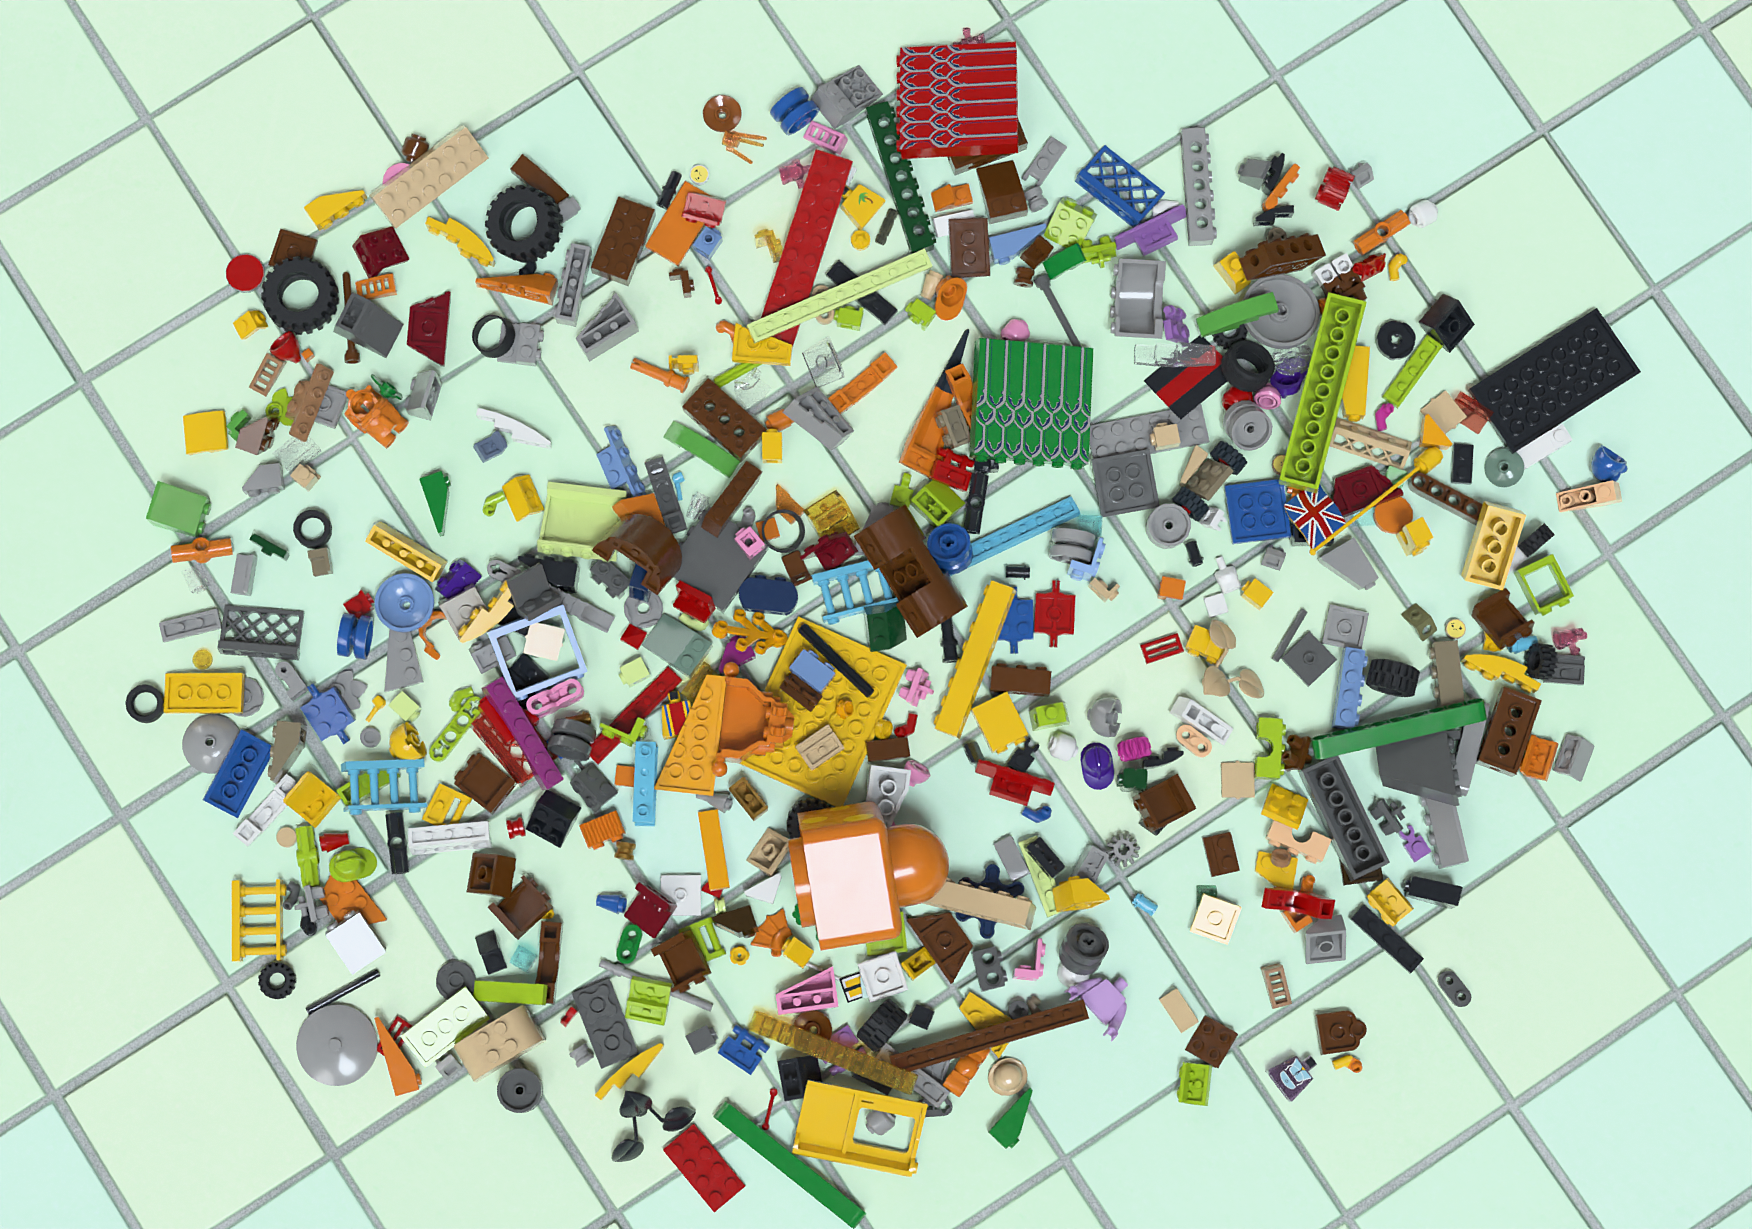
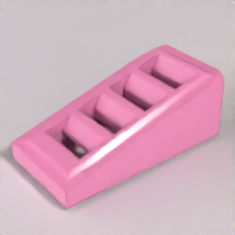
M811 121L803 136L804 139L839 155H841L848 142L844 134L815 121ZM816 128H817V129H819V130H818V132H817V134H816V136H815V138H814V137H812V135L814 134V132H815V130H816ZM823 132H825V135L822 138V140H819ZM830 136H833L829 144H827V141L830 138Z

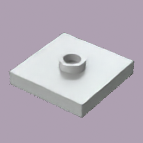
M661 875V894L677 905L671 916H701V875Z
M896 951L857 964L870 1003L909 990Z

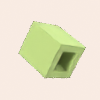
M641 657L620 667L622 673L618 674L623 685L628 684L629 688L651 677Z
M403 691L388 705L405 722H414L420 716L421 708Z

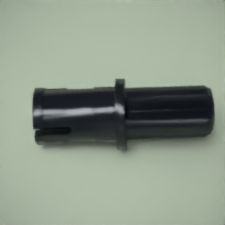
M677 171L671 172L666 185L662 187L663 191L656 203L657 206L668 209L673 196L677 193L676 188L682 174Z

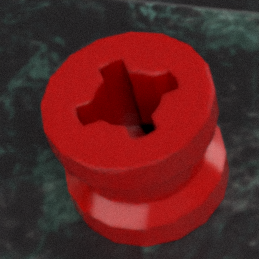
M518 817L513 821L510 819L506 820L510 839H514L519 835L522 837L526 836L522 817Z

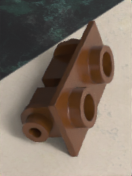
M792 672L780 686L782 691L810 712L823 697Z

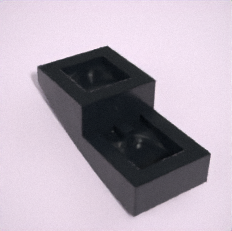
M1294 205L1273 208L1260 214L1255 218L1253 226H1273L1275 218H1292Z

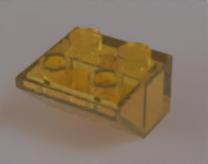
M837 490L803 510L819 538L826 534L831 535L834 532H847L848 535H851L860 529L848 504Z

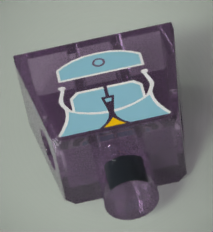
M1310 1055L1303 1061H1300L1297 1056H1293L1265 1072L1286 1100L1292 1102L1313 1080L1308 1071L1314 1068L1317 1063Z

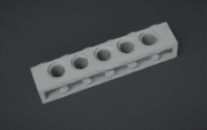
M1205 127L1184 128L1180 132L1188 244L1189 246L1212 245L1214 239H1217L1216 227H1213L1212 220H1215V209L1211 208V201H1214V192L1210 190L1209 184L1212 183V171H1208V164H1211L1210 152H1207L1206 146L1209 145V134H1205ZM1197 146L1201 151L1195 153L1191 150V147ZM1199 165L1202 170L1199 172L1195 171L1192 166ZM1199 183L1204 187V189L1197 190L1195 189L1194 184ZM1202 202L1205 208L1198 209L1195 203ZM1204 221L1207 227L1200 228L1197 222Z

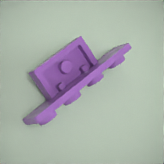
M1183 204L1175 206L1161 215L1154 216L1145 223H1140L1126 232L1119 233L1114 238L1117 251L1135 242L1142 255L1146 256L1177 241L1178 235L1171 224L1186 218L1185 206Z

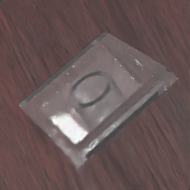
M830 336L825 337L802 352L815 387L820 388L844 378V369Z

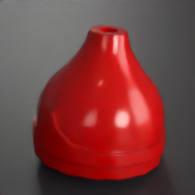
M291 331L282 334L270 346L271 354L282 361H291L295 364L301 361L300 345L296 336Z

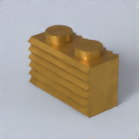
M742 777L729 787L731 794L753 821H756L768 811V805L758 796L756 790H753L746 777Z

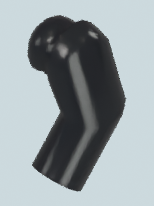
M527 261L526 265L519 270V275L534 274L537 269L536 262L531 263Z

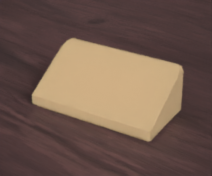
M1177 988L1159 999L1181 1033L1199 1022Z

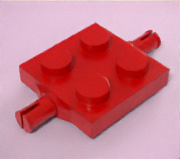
M1056 580L1052 581V592L1046 594L1036 593L1034 633L1050 636V648H1053V640L1054 648H1058V636L1074 635L1076 595L1061 593V581L1058 580L1057 585Z

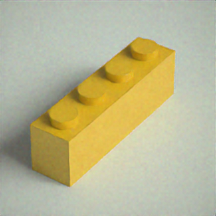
M381 521L373 525L365 540L366 543L431 582L439 579L448 563Z

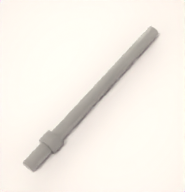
M601 959L599 967L613 972V975L618 977L623 976L628 979H632V976L647 978L625 969V966L618 963L615 965ZM679 991L671 992L670 995L711 1012L713 1004L686 993L680 994Z

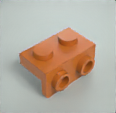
M1531 734L1525 749V756L1522 758L1519 766L1520 772L1526 777L1547 782L1559 744Z

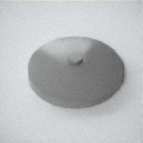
M1284 274L1261 278L1254 282L1247 290L1243 300L1273 292L1279 310L1277 313L1259 317L1257 321L1245 323L1244 325L1250 335L1261 344L1275 349H1290L1306 342L1314 333L1320 317L1319 304L1312 290L1299 279Z
M330 1005L312 1013L302 1024L296 1041L297 1057L304 1071L312 1079L329 1086H344L361 1079L371 1069L377 1056L378 1038L373 1024L362 1012L346 1005Z

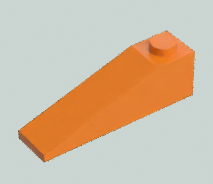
M375 1017L395 1097L419 1090L418 1085H422L420 1074H415L413 1067L380 1018Z

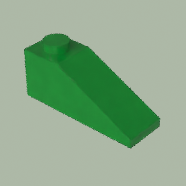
M442 471L419 478L437 532L442 537L445 532L450 496L448 487L451 486L448 475L444 476Z
M1028 1088L988 1131L1005 1149L1008 1147L1012 1149L1020 1141L1017 1137L1021 1133L1033 1092L1031 1088Z

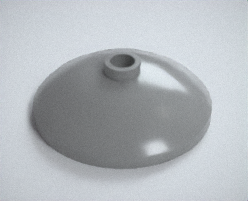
M208 714L197 718L188 726L182 739V750L187 762L200 772L217 774L239 733V729L230 719L221 715ZM209 739L213 740L211 746L207 745V740Z

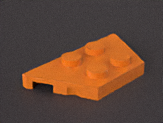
M330 874L324 887L325 898L320 900L324 905H327L329 912L338 923L345 919L343 916L352 910L355 912L360 910L369 924L388 920L357 880L340 882L335 880Z

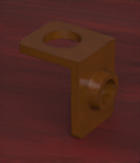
M799 550L781 557L788 576L795 587L812 579L804 560L800 559L801 553Z

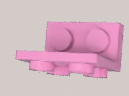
M1042 938L1036 940L1033 970H1031V966L1019 965L1018 968L1013 970L1012 979L1037 981L1039 977L1043 976L1044 964H1041L1040 960L1045 955L1046 944L1042 943Z

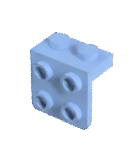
M1100 537L1091 565L1075 560L1071 561L1067 572L1071 579L1090 581L1091 576H1096L1100 562H1097V558L1101 559L1106 546L1105 543H1102L1103 537Z

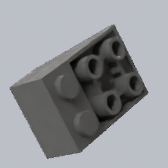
M352 292L335 324L333 332L387 358L404 324L370 300Z

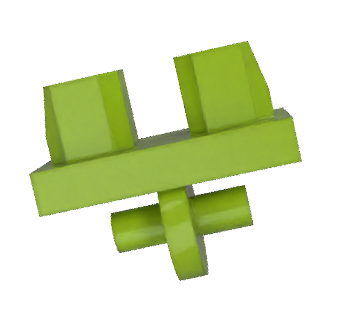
M1109 236L1101 237L1099 239L1100 245L1093 246L1092 240L1082 241L1081 250L1087 260L1084 263L1099 264L1101 269L1105 267L1104 262L1111 261L1112 257H1116L1117 246L1115 242L1111 241Z

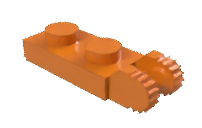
M1296 163L1289 168L1264 203H1262L1261 208L1263 212L1275 208L1278 204V197L1281 199L1288 191L1285 188L1288 183L1291 182L1293 184L1300 174L1297 172L1301 167Z

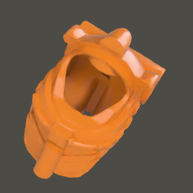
M370 385L363 390L355 392L350 389L346 392V397L349 401L348 409L344 413L345 417L363 433H368L386 449L396 439V436L391 431L394 429L400 434L408 426L409 421L399 414L387 398L382 397ZM364 404V406L369 410V412H366L360 406Z

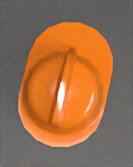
M947 275L946 278L937 284L935 311L941 320H952L961 312L967 292V284L963 279L958 277L952 278Z

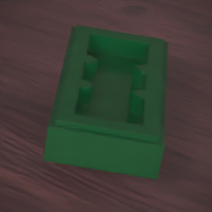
M252 533L249 540L261 547V552L270 557L274 554L284 561L288 560L290 555L286 550Z

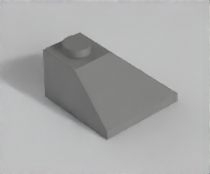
M1342 914L1333 915L1332 919H1319L1306 931V964L1346 960V927Z

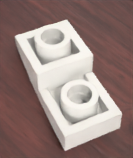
M973 210L933 218L936 237L949 235V219L975 218Z

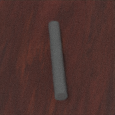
M1300 609L1271 658L1273 661L1278 663L1307 615L1308 612L1306 610Z

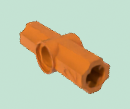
M1400 210L1385 221L1378 223L1373 229L1353 241L1355 249L1363 256L1378 245L1385 243L1390 237L1411 224L1409 217ZM1377 230H1384L1386 236H1380Z
M199 537L192 543L172 545V561L177 563L195 560L198 563H207L211 558L233 555L231 538L209 541L206 538Z

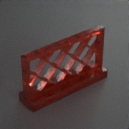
M483 716L473 721L470 727L514 781L517 782L519 787L522 788L534 776L532 773L528 775L523 769V763L527 762L523 752L522 758H516L510 754L511 747H519V745L512 743L507 750L504 747L505 744L498 740V735L496 734L495 736L492 731L494 730L483 722L485 720ZM534 727L544 747L552 755V760H556L558 756L547 749L548 743Z

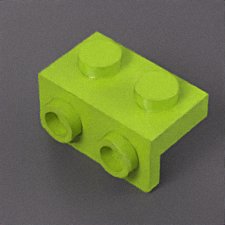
M1183 1062L1179 1070L1181 1082L1177 1089L1179 1103L1208 1106L1212 1066Z

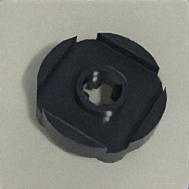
M1389 321L1380 328L1376 336V345L1384 357L1391 361L1401 360L1413 351L1416 336L1414 330L1407 323ZM1392 336L1395 338L1400 337L1399 345L1391 342L1393 340Z

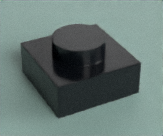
M916 1004L909 1023L928 1030L935 1011Z

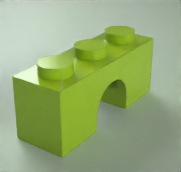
M1262 717L1257 719L1256 739L1267 741L1271 746V753L1268 757H1257L1255 759L1254 779L1279 780L1280 775H1284V764L1281 763V756L1285 752L1282 736L1286 734V724H1283V719Z

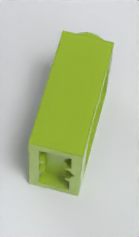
M1553 554L1514 573L1535 615L1541 613L1544 616L1552 612V607L1559 605L1561 608L1571 603L1569 599L1574 597ZM1548 566L1563 597L1539 607L1525 577Z

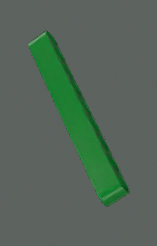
M1471 699L1312 737L1311 742L1315 759H1326L1487 720L1484 699Z
M727 1101L714 1114L713 1117L851 1228L855 1229L865 1217L866 1212Z

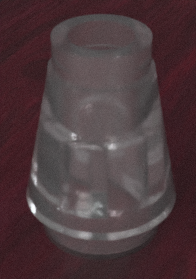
M698 491L694 495L692 494L686 517L696 521L701 512L709 505L710 497Z

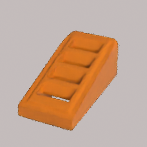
M393 273L355 282L357 294L368 300L397 295ZM385 282H388L389 289L385 288ZM377 283H381L382 291H378ZM370 284H373L374 293L370 291ZM362 286H366V295H363Z

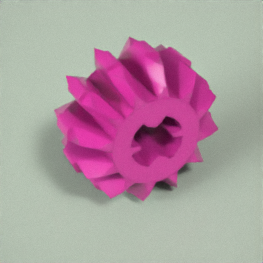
M1144 736L1121 741L1117 745L1118 756H1120V760L1123 762L1142 759L1150 756L1152 753L1151 744L1148 738Z

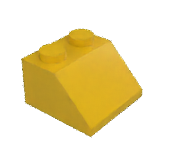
M1080 876L1069 877L1068 881L1059 882V886L1052 889L1056 912L1092 909L1110 900L1109 895L1088 878L1080 879Z

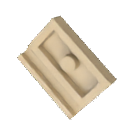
M826 725L795 746L811 771L845 749L829 725Z

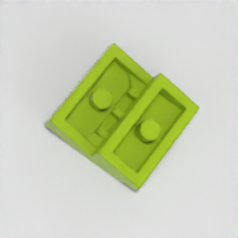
M632 976L625 1018L664 1026L672 983Z

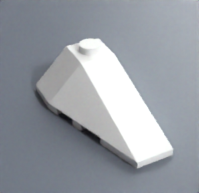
M870 765L866 802L872 801L878 805L886 827L892 825L909 790L911 770Z

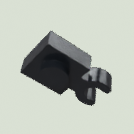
M1030 738L1024 743L1025 749L1022 750L1018 747L1007 763L1016 771L1026 772L1035 759L1031 756V753H1035L1040 745L1037 744L1035 748H1030L1028 746Z

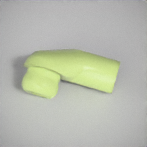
M685 613L678 618L686 627L693 631H703L709 625L708 620L706 623H702L692 619Z

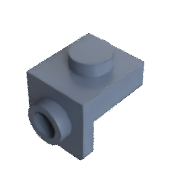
M498 430L492 436L473 446L483 463L502 455L508 447L506 439Z

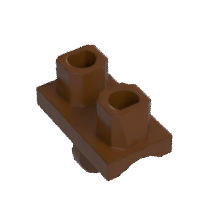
M1297 734L1289 735L1286 742L1291 748L1290 751H1285L1282 754L1281 760L1285 763L1284 769L1287 772L1291 770L1300 771L1304 768L1305 764L1312 762L1313 758L1308 754L1311 738L1309 736L1301 737Z

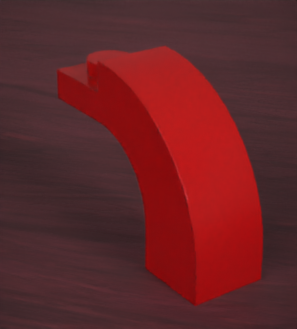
M1274 887L1265 888L1261 907L1302 913L1318 919H1332L1335 899L1295 889Z

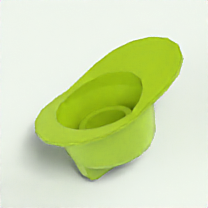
M365 848L344 850L335 854L330 860L329 872L335 880L340 882H350L366 878L374 873L377 867V859L374 853Z

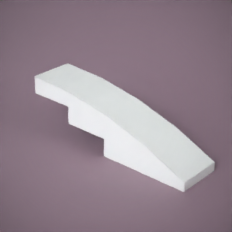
M477 408L476 416L479 420L494 422L495 431L498 430L512 434L511 439L513 442L552 449L551 442L532 428L497 412Z

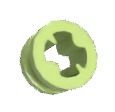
M724 897L721 900L715 898L716 916L726 913Z

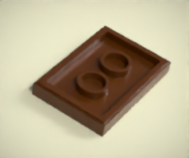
M988 218L949 219L951 277L990 276Z

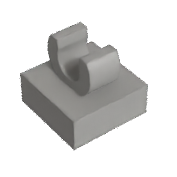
M1358 163L1359 168L1356 170L1349 169L1350 174L1355 175L1353 182L1358 190L1374 180L1372 167L1368 163L1364 165Z
M1273 545L1267 547L1261 565L1280 571L1286 556L1284 549L1281 548L1280 551L1273 549Z
M446 1052L444 1053L446 1056L441 1062L438 1059L435 1060L437 1064L435 1068L448 1080L463 1067L452 1054L449 1055Z

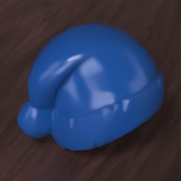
M1601 445L1592 458L1591 471L1594 477L1601 482L1618 481L1620 475L1627 472V461L1604 445Z

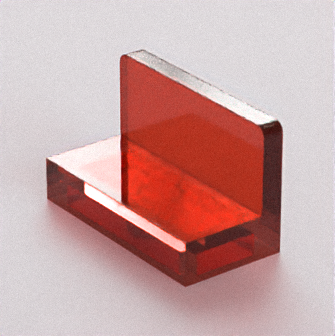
M1461 391L1454 400L1467 416L1460 424L1479 434L1494 412Z

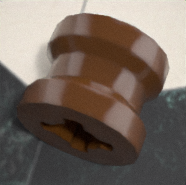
M1017 267L1015 271L1017 277L1014 279V285L1024 288L1033 287L1032 277L1035 271L1030 268Z

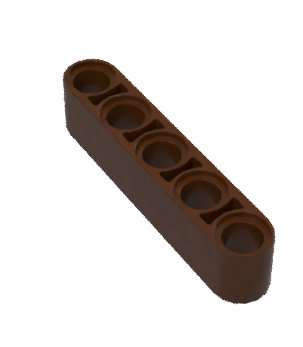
M1421 472L1414 474L1409 480L1408 488L1413 493L1477 525L1482 503ZM1414 479H1420L1423 486L1417 487L1414 484ZM1432 488H1437L1440 491V496H1434L1431 491ZM1449 498H1456L1458 505L1450 504ZM1467 506L1475 509L1474 515L1467 512Z

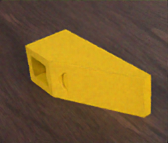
M363 190L319 196L303 208L320 231L331 227L336 219H342L347 216L354 207L362 206L367 196Z

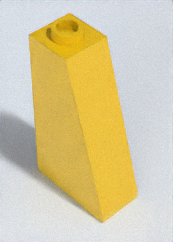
M1355 346L1340 404L1343 418H1348V421L1359 422L1366 415L1370 347Z

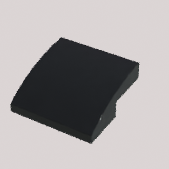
M525 653L519 657L512 667L508 668L516 691L552 678ZM535 692L527 694L528 698L517 701L523 709L527 708V700L536 695Z

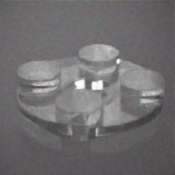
M1303 343L1290 349H1275L1272 354L1275 369L1279 373L1289 376L1294 375V372H1305L1309 368L1311 360L1310 347Z

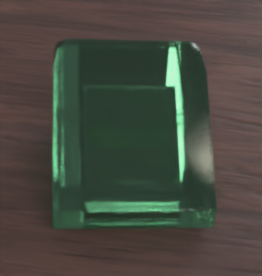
M1216 885L1196 886V909L1199 906L1203 893L1217 897Z

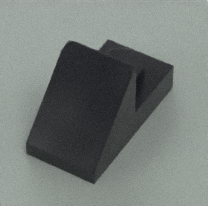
M493 930L475 937L479 954L483 959L488 975L507 969L495 931Z

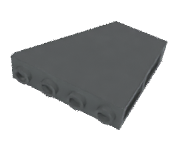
M1445 730L1377 746L1376 754L1382 785L1445 804L1459 806L1458 798L1462 797L1460 785L1456 786V781H1459L1457 769L1453 768V765H1457L1455 753H1451L1450 750L1454 749L1452 737H1448Z

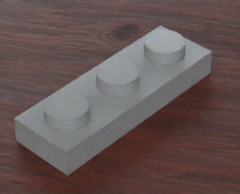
M213 609L160 622L159 627L162 641L166 643L219 630L222 628L218 609Z

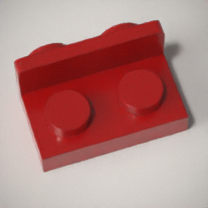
M679 581L675 586L678 597L674 601L673 607L702 623H706L716 609L713 598Z

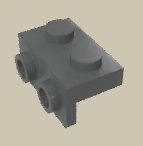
M598 560L590 568L591 579L598 585L602 583L607 588L605 592L611 598L617 597L620 600L625 595L624 591L629 586L630 580L611 562Z
M593 763L576 774L570 782L573 790L583 798L586 805L595 813L618 794V791Z

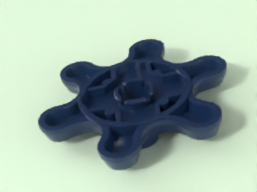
M995 864L987 866L985 878L981 882H974L968 877H963L959 880V882L970 883L976 889L979 886L990 888L996 894H998V891L1007 892L1013 898L1018 895L1021 896L1025 890L1023 883L1019 881L1009 885L1002 884L999 879L1000 868ZM958 912L955 913L957 920L961 922L971 918L978 919L981 924L980 935L983 938L990 939L994 936V928L997 922Z

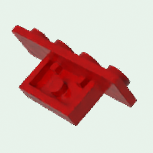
M979 759L975 770L977 774L993 778L989 795L1024 806L1028 805L1032 791L1051 796L1055 785L1054 782L1048 779L1038 778L1029 773L1019 772L1010 767L1000 766L987 760Z

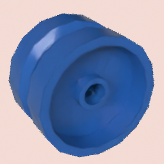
M803 87L796 88L786 94L770 111L772 118L776 122H781L780 128L788 136L808 125L820 111V108L814 101H808L809 94Z
M952 523L942 524L930 533L927 541L928 550L942 573L948 572L949 575L967 569L972 562L973 550L969 534L963 527Z
M344 613L342 615L337 638L338 656L349 657L353 652L356 659L366 660L368 658L373 637V617L362 615L357 622L355 614Z

